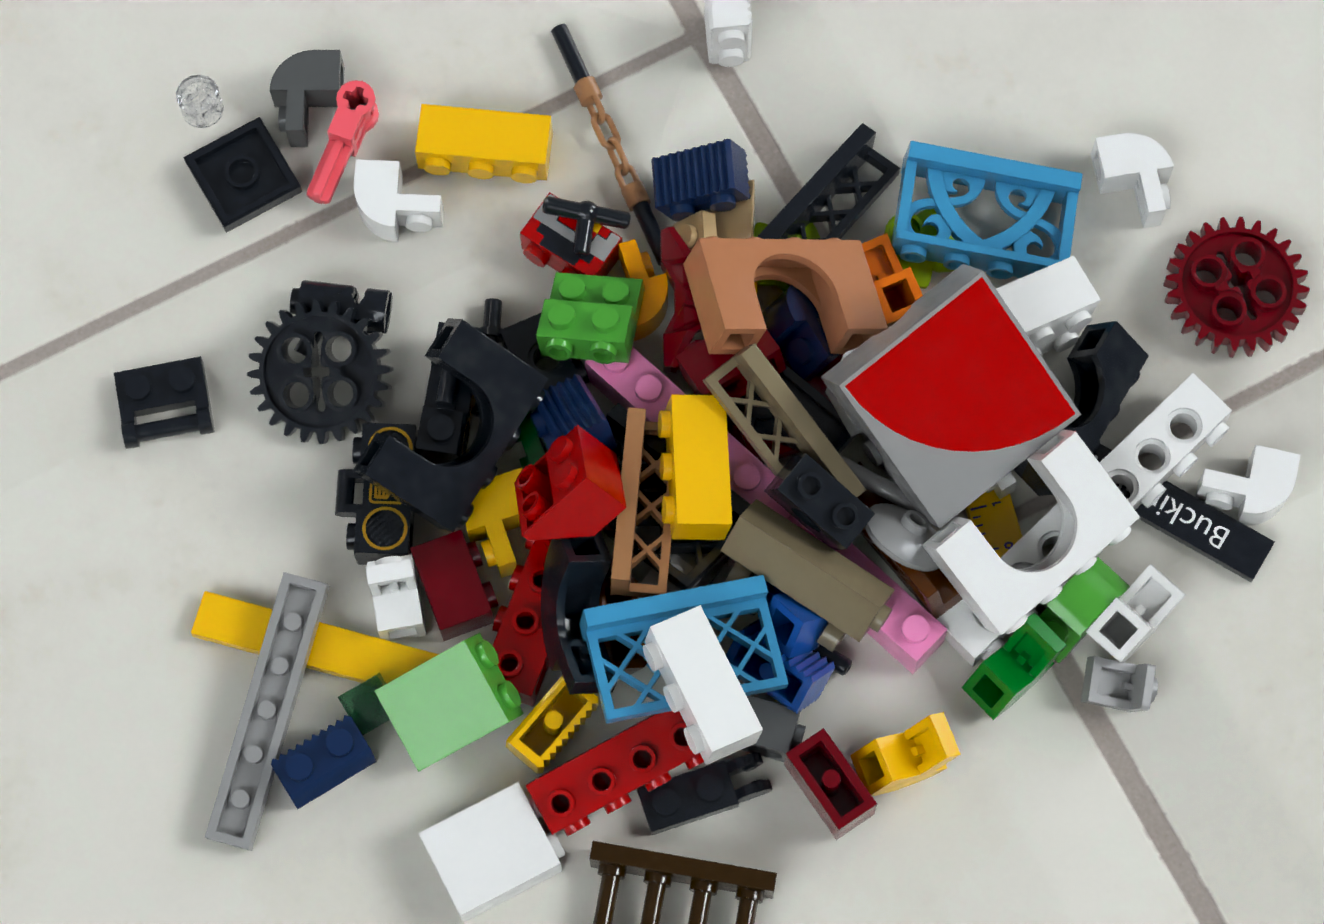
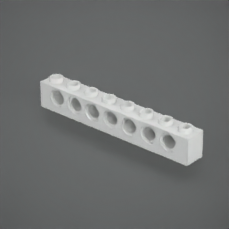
M1192 373L1120 442L1100 464L1114 483H1120L1127 487L1130 492V497L1127 500L1134 510L1141 504L1149 508L1166 491L1162 484L1173 473L1180 478L1195 464L1198 458L1194 453L1205 442L1212 447L1227 433L1230 427L1225 423L1232 409ZM1177 422L1185 423L1192 429L1193 437L1179 439L1173 435L1170 426ZM1143 453H1153L1161 460L1162 467L1156 470H1148L1140 464L1138 456ZM1058 503L1001 557L1007 565L1012 568L1027 567L1045 558L1042 549L1047 545L1056 544L1061 530V512ZM1101 550V551H1100L1098 554H1096L1095 556H1096V557H1099V555L1103 552V550ZM1069 579L1062 583L1061 586L1063 587L1069 581ZM961 600L937 618L947 628L945 640L972 667L980 659L986 660L1005 644L1002 638L1006 633L999 635L986 630L964 600ZM1033 608L1026 615L1028 617L1033 613L1038 615V612Z

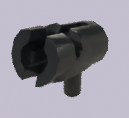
M303 280L300 288L292 289L290 313L296 314L295 303L303 302L308 311L311 312L313 300L321 299L324 310L327 312L332 301H339L341 307L340 315H343L350 307H355L357 309L354 320L356 323L364 318L372 320L366 331L367 333L382 332L386 334L391 318L393 296L390 290L367 288L364 298L358 303L359 293L356 287L352 285ZM317 332L315 335L317 344L323 336L321 332ZM300 339L294 350L306 357L307 346Z

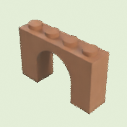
M710 236L699 238L683 263L709 354H736L746 346L754 343L757 345L767 329L754 286V282L769 279L785 282L800 290L810 299L819 314L831 354H844L859 347L871 336L888 329L860 240H841L839 238L818 240L801 239L798 237L787 239L748 237L741 239Z

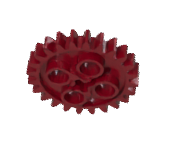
M1222 217L1219 220L1216 231L1210 224L1205 222L1200 230L1201 237L1190 231L1185 240L1187 246L1178 243L1174 251V255L1177 258H1170L1166 268L1173 274L1166 275L1163 282L1164 287L1173 290L1167 293L1164 301L1166 304H1178L1172 311L1170 318L1171 320L1182 318L1186 320L1181 330L1182 334L1193 330L1198 333L1194 345L1199 346L1208 339L1212 341V354H1215L1221 345L1227 346L1230 358L1234 357L1238 347L1243 346L1246 355L1252 357L1257 343L1265 352H1268L1273 345L1272 338L1283 343L1288 335L1286 329L1293 331L1296 329L1299 320L1295 315H1303L1307 307L1300 300L1307 297L1310 288L1300 285V283L1305 281L1308 270L1295 269L1302 255L1293 254L1288 256L1286 252L1292 242L1290 239L1279 244L1274 241L1278 229L1274 228L1264 235L1260 233L1261 221L1259 220L1255 222L1252 229H1246L1243 217H1239L1235 227L1230 228L1226 219ZM1221 254L1224 257L1226 264L1216 255ZM1236 254H1248L1254 259L1255 265H1243L1237 260ZM1208 271L1215 276L1216 282H1203L1198 278L1196 272ZM1230 281H1231L1232 285L1234 286V287H1232V288H1230V287L1228 286L1229 283H1230ZM1242 286L1244 288L1243 292L1238 287ZM1267 291L1275 297L1276 302L1271 304L1264 303L1257 297L1256 292ZM1217 309H1230L1234 312L1237 319L1226 321L1217 314ZM1247 310L1250 312L1252 316L1256 317L1255 320H1251L1249 318Z

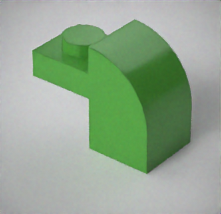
M1097 557L1095 564L1087 571L1074 575L1063 586L1060 594L1047 603V608L1039 616L1067 645L1056 657L1055 661L1057 663L1062 662L1087 634L1088 628L1116 597L1120 598L1130 587L1099 557Z

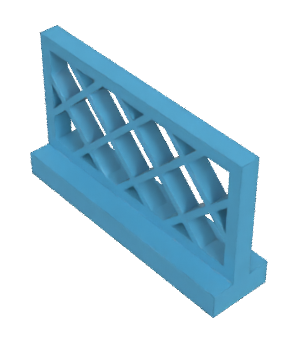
M764 575L583 609L579 625L583 641L587 643L606 724L672 711L665 696L652 689L661 676L659 670L655 672L647 685L624 670L636 653L645 658L641 644L645 640L650 626L701 605L710 625L721 632L717 637L719 643L722 642L725 636H728L749 649L738 667L730 663L737 679L744 683L740 685L746 696L787 688L789 683L766 600L768 589ZM757 612L762 630L755 641L731 628L738 616ZM730 617L726 624L719 620ZM640 635L637 641L630 638L631 636ZM763 637H764V640H765V644H766L767 649H765L764 647H762L761 645H759V643L761 642V640L763 639ZM617 640L631 649L619 668L602 658L599 647L600 642ZM756 653L771 663L774 678L758 681L742 670L752 654ZM605 670L614 675L609 683ZM618 679L642 693L633 706L614 709L610 692ZM646 697L654 700L653 702L643 703Z

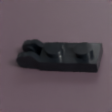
M759 752L747 754L727 763L720 761L672 777L670 781L650 792L645 787L638 788L637 793L651 835L737 808L741 802L772 791L769 779L756 780L734 790L730 776L751 771L763 763L761 754Z

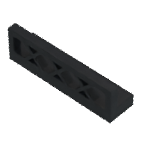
M862 123L757 237L761 239H787L799 235L801 239H807L805 227L809 223L828 222L830 233L826 238L817 239H841L899 175L900 167L873 149L876 132ZM865 162H868L881 171L883 175L878 181L859 182L858 169ZM851 178L852 183H847V181ZM854 193L856 205L852 209L833 210L831 199L836 194Z

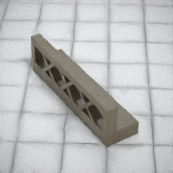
M755 343L741 349L702 380L775 477L783 468L778 461L780 442L796 444L802 454H808L856 497L866 490ZM735 367L738 368L747 380L745 399L729 397L718 382ZM754 391L762 401L753 400ZM736 404L745 405L744 415L736 406ZM752 406L768 408L774 415L773 435L757 433L752 427ZM782 427L790 437L781 436ZM763 440L772 441L771 450Z

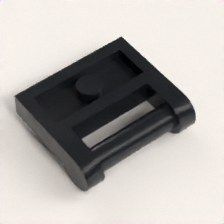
M201 356L114 373L121 417V430L126 449L140 447V442L196 431H200L201 435L215 432L204 362ZM196 406V414L137 425L136 417Z

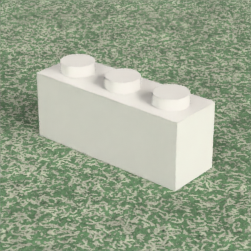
M701 605L650 626L645 639L646 644L643 645L644 656L653 671L659 670L666 683V686L663 687L664 696L671 710L674 713L679 711L687 726L684 728V735L691 751L695 755L700 753L705 764L708 765L757 743L763 728Z

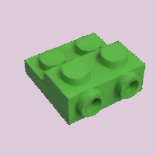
M556 272L550 299L544 300L536 334L541 356H549L556 360H567L569 358L594 360L602 364L613 362L629 363L645 291L643 279Z

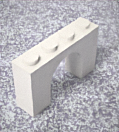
M1063 429L1027 458L1028 462L1055 496L1061 512V530L1058 540L1050 553L1041 561L1027 567H1010L997 555L970 519L959 516L953 518L922 544L923 548L986 630L1002 635L1019 629L1027 621L1028 616L1026 614L1039 603H1048L1058 596L1063 589L1062 583L1073 574L1079 575L1091 568L1097 561L1095 555L1107 545L1112 546L1125 539L1131 532L1130 526L1140 518L1076 431Z

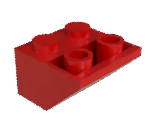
M579 425L575 426L566 436L558 437L551 444L548 452L534 465L526 466L514 482L521 535L528 541L595 536L627 507L617 454Z

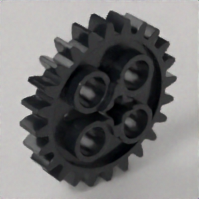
M321 299L313 300L311 312L308 311L303 302L295 303L296 316H293L287 310H280L279 315L282 324L278 325L275 322L267 321L265 325L271 336L269 338L256 336L254 339L263 347L262 353L249 354L250 359L259 363V369L247 372V376L260 380V385L254 387L250 394H263L265 400L257 408L258 411L270 409L274 411L269 421L271 426L285 421V436H291L297 429H301L300 439L304 443L309 442L313 432H316L319 444H326L330 431H332L337 441L345 440L346 426L354 434H359L362 430L358 419L361 418L369 423L374 422L376 419L369 408L371 406L385 407L386 405L377 396L378 391L392 389V386L382 381L381 377L382 374L394 371L393 367L381 365L380 360L391 351L385 348L377 349L375 345L382 338L383 333L375 332L368 334L366 332L372 321L370 318H364L356 323L354 321L357 313L355 307H350L343 315H340L341 307L339 301H332L327 312L324 310ZM317 332H321L323 335L320 359L317 342L315 341ZM339 336L347 338L352 348L350 356L345 361H339L332 353V343ZM295 338H300L307 346V355L300 363L293 361L288 354V346ZM319 363H321L322 367H329L330 371L329 376L322 377L321 384L320 378L312 376L311 373L312 367L319 366ZM340 381L349 383L353 389V398L346 406L337 403L333 394L334 387ZM297 382L304 384L309 392V399L303 407L296 406L290 399V389ZM320 388L322 389L325 402V410L323 412L318 409Z

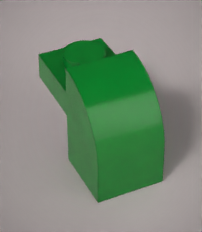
M1033 613L999 650L980 664L961 688L995 720L1044 676L1054 665L1053 661L1067 645Z

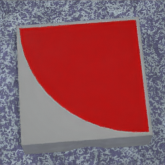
M965 264L959 266L915 301L895 324L881 333L871 336L821 376L856 428L861 430L875 445L882 457L886 470L915 511L924 515L929 523L938 528H942L1081 415L985 272Z

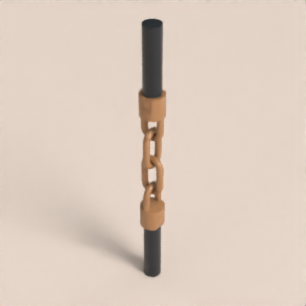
M557 25L551 30V33L575 83L573 88L582 107H587L592 117V127L600 144L607 149L614 165L615 177L621 188L624 200L629 210L634 211L656 262L661 266V229L649 205L651 199L636 170L628 162L620 144L621 138L612 118L605 113L601 103L603 95L595 78L589 75L567 25ZM594 104H595L596 107H597V110H598L597 113H596V111H595V109H594V107H593ZM604 121L607 122L613 135L607 141L599 127ZM614 149H616V151H617V153H618V155H619V157H620V160H621V162H622L621 164L619 163V161H618V159H617V157H616V154H615V152H614ZM630 172L634 182L626 185L622 176H626Z

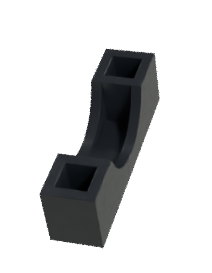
M1117 321L1087 325L1067 357L1075 383L1073 403L1081 415L1064 429L1076 431L1092 454L1098 449L1100 438L1109 423L1118 415L1120 404L1129 389L1138 381L1140 370L1149 357ZM1027 459L1013 469L1038 496L1053 495Z

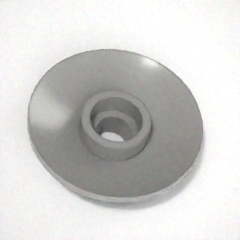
M888 503L875 504L869 508L875 515L865 528L871 540L882 552L901 565L914 570L929 572L939 569L922 546V544L937 533L924 515L915 510H907Z

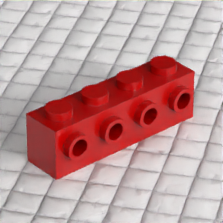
M552 539L526 540L525 549L530 550L524 566L516 565L509 583V590L514 591L508 607L500 606L492 627V631L498 632L493 643L499 658L498 667L505 680L510 681L516 687L521 703L532 707L535 704L550 665L542 630L541 588L545 559Z
M669 711L651 715L525 785L551 834L553 835L563 829L566 836H569L591 824L587 815L602 807L609 814L631 802L632 800L628 793L642 785L650 792L670 781L672 777L669 771L685 763L688 770L703 763L704 760L701 754L695 755L686 741L684 728L687 726L680 712L674 713Z

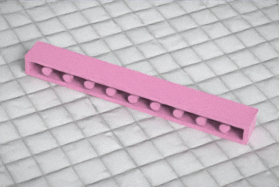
M633 346L629 363L613 362L602 364L594 360L585 361V370L592 385L615 405L619 403L627 410L628 407L646 409V421L658 422L659 411L666 409L671 394L686 395ZM728 432L730 488L750 504L756 499L817 538L764 492L775 478V475ZM852 543L847 549L835 550L895 589L886 604L893 609L878 633L871 628L867 633L907 670L914 674L942 645L947 628Z

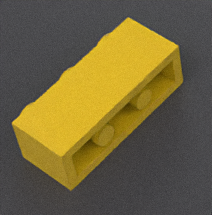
M421 104L415 147L418 169H424L433 175H448L450 172L468 173L469 176L476 179H491L493 176L511 177L512 180L519 183H534L536 180L547 181L553 137L552 118L549 115Z
M671 394L666 409L660 410L658 414L659 438H666V453H661L660 479L668 481L669 496H663L662 522L663 524H670L671 539L725 540L732 526L726 411L713 395Z

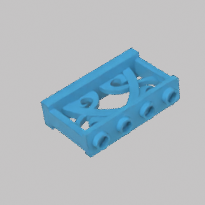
M910 141L903 157L902 176L891 242L896 255H900L901 259L912 263H921L925 260L943 263V266L950 270H955L962 264L985 271L990 277L1009 279L1011 277L1022 278L1070 257L1078 194L1081 190L1083 173ZM915 176L926 178L930 198L912 202ZM953 183L968 187V193L963 196L950 198L948 196L958 193L954 189ZM983 189L994 191L1001 209L1008 216L1017 220L1015 224L1005 231L984 240L964 223L954 209L972 203ZM1009 194L1025 197V201L1018 203L1017 206L1029 210L1024 212L1015 207L1009 200ZM1051 202L1062 204L1059 229L1046 220L1041 219ZM935 209L937 214L926 218L922 227L926 225L934 226L937 230V235L931 236L915 233L911 226L913 215L921 210ZM1033 228L1044 232L1052 240L1054 253L1049 258L1027 253L1026 248L1029 245H1036L1041 250L1043 248L1040 237L1031 232Z

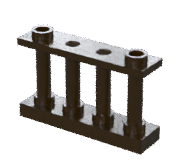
M593 841L589 858L590 866L598 868V875L602 876L593 924H612L619 882L625 879L626 873L644 876L643 882L648 884L640 924L660 923L665 890L671 887L672 882L690 884L689 890L693 892L688 924H707L711 897L717 895V890L736 893L735 899L739 900L735 924H754L757 905L763 903V898L773 899L777 873Z

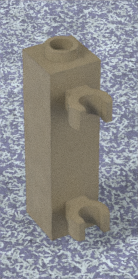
M757 499L740 515L720 550L737 561L725 582L753 577L754 574L758 576L764 575L767 582L828 621L829 623L817 643L831 652L834 651L837 644L843 640L846 634L860 642L870 628L878 633L893 610L886 604L895 589Z

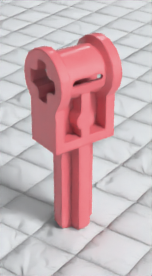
M349 81L342 85L337 92L336 101L338 108L327 130L329 141L306 192L307 197L316 203L328 204L331 202L350 156L356 157L366 132L374 128L378 122L379 112L375 103L374 91L369 84L363 81Z

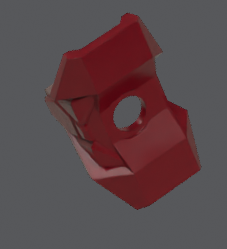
M671 226L661 229L660 235L661 270L663 273H666L667 280L674 290V315L663 334V372L675 374L679 367L676 356L683 352L685 347L692 342L695 334L701 332L702 329L683 265L691 250L675 227Z

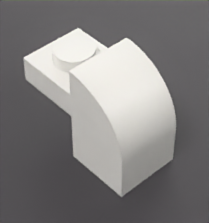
M1121 133L1097 137L1091 152V158L1099 193L1104 194L1134 189L1143 228L1160 226L1166 209H1170V194L1166 183L1169 181L1174 165L1168 152L1154 139L1137 133Z
M356 159L354 194L361 219L373 234L387 241L398 242L399 226H406L407 229L416 232H427L432 227L443 228L444 209L441 195L402 194L403 175L400 161Z
M1256 445L1248 459L1245 477L1205 468L1198 481L1195 497L1206 500V504L1216 509L1229 510L1232 507L1239 508L1237 521L1246 526L1263 523L1280 511L1291 494L1296 482L1301 455Z
M412 554L388 556L376 561L367 562L365 567L367 581L373 597L380 639L396 641L427 635Z
M1150 564L1120 598L1116 597L1088 628L1086 633L1115 659L1123 663L1156 631L1158 625L1186 594Z

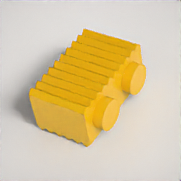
M562 675L508 737L505 747L536 774L543 773L544 767L549 766L550 760L555 759L556 753L561 752L562 746H567L568 739H573L574 732H579L580 725H585L586 718H591L592 711H597L598 696L594 693L570 695Z

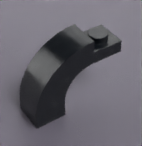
M601 531L595 536L552 539L544 564L541 588V618L545 649L551 670L562 672L570 695L599 693L587 643L583 641L579 623L583 609L599 606L601 588L612 563ZM600 642L599 647L602 658L611 663L604 642ZM605 670L609 683L614 675Z

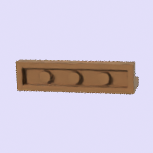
M628 407L621 471L627 507L617 515L611 572V595L650 597L667 593L672 539L670 524H663L662 514L658 509L662 507L663 496H669L668 481L662 480L667 486V492L653 503L640 491V484L652 474L656 473L660 478V458L655 461L644 449L645 435L658 436V422L646 421V409ZM643 459L649 467L641 472ZM638 501L645 508L639 514H637ZM651 515L663 528V534L647 546L635 531L636 526ZM635 543L642 551L633 557ZM659 547H661L660 560L653 553V551H656ZM645 558H648L659 571L658 585L631 583L632 569Z

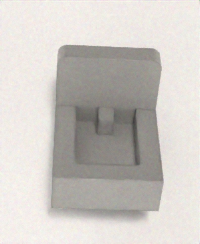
M1097 656L1087 657L1081 702L1127 712L1148 711L1151 703L1155 700L1158 690V682L1155 678L1156 666L1151 664L1135 665L1126 662L1120 663L1116 660Z

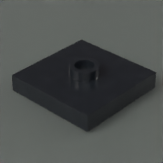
M260 117L183 157L188 169L226 233L303 192L301 185Z

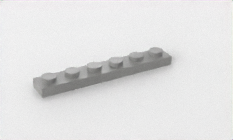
M283 573L205 834L207 839L250 851L253 849L275 774L271 762L272 759L279 760L330 588L327 583Z

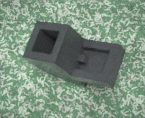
M307 50L296 53L283 61L273 74L270 83V93L274 106L279 107L280 132H286L290 147H308L309 107H338L336 97L338 90L344 85L345 70L340 50Z

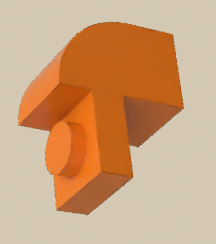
M886 233L861 244L887 326L889 327L895 324L923 294L911 267L903 270Z

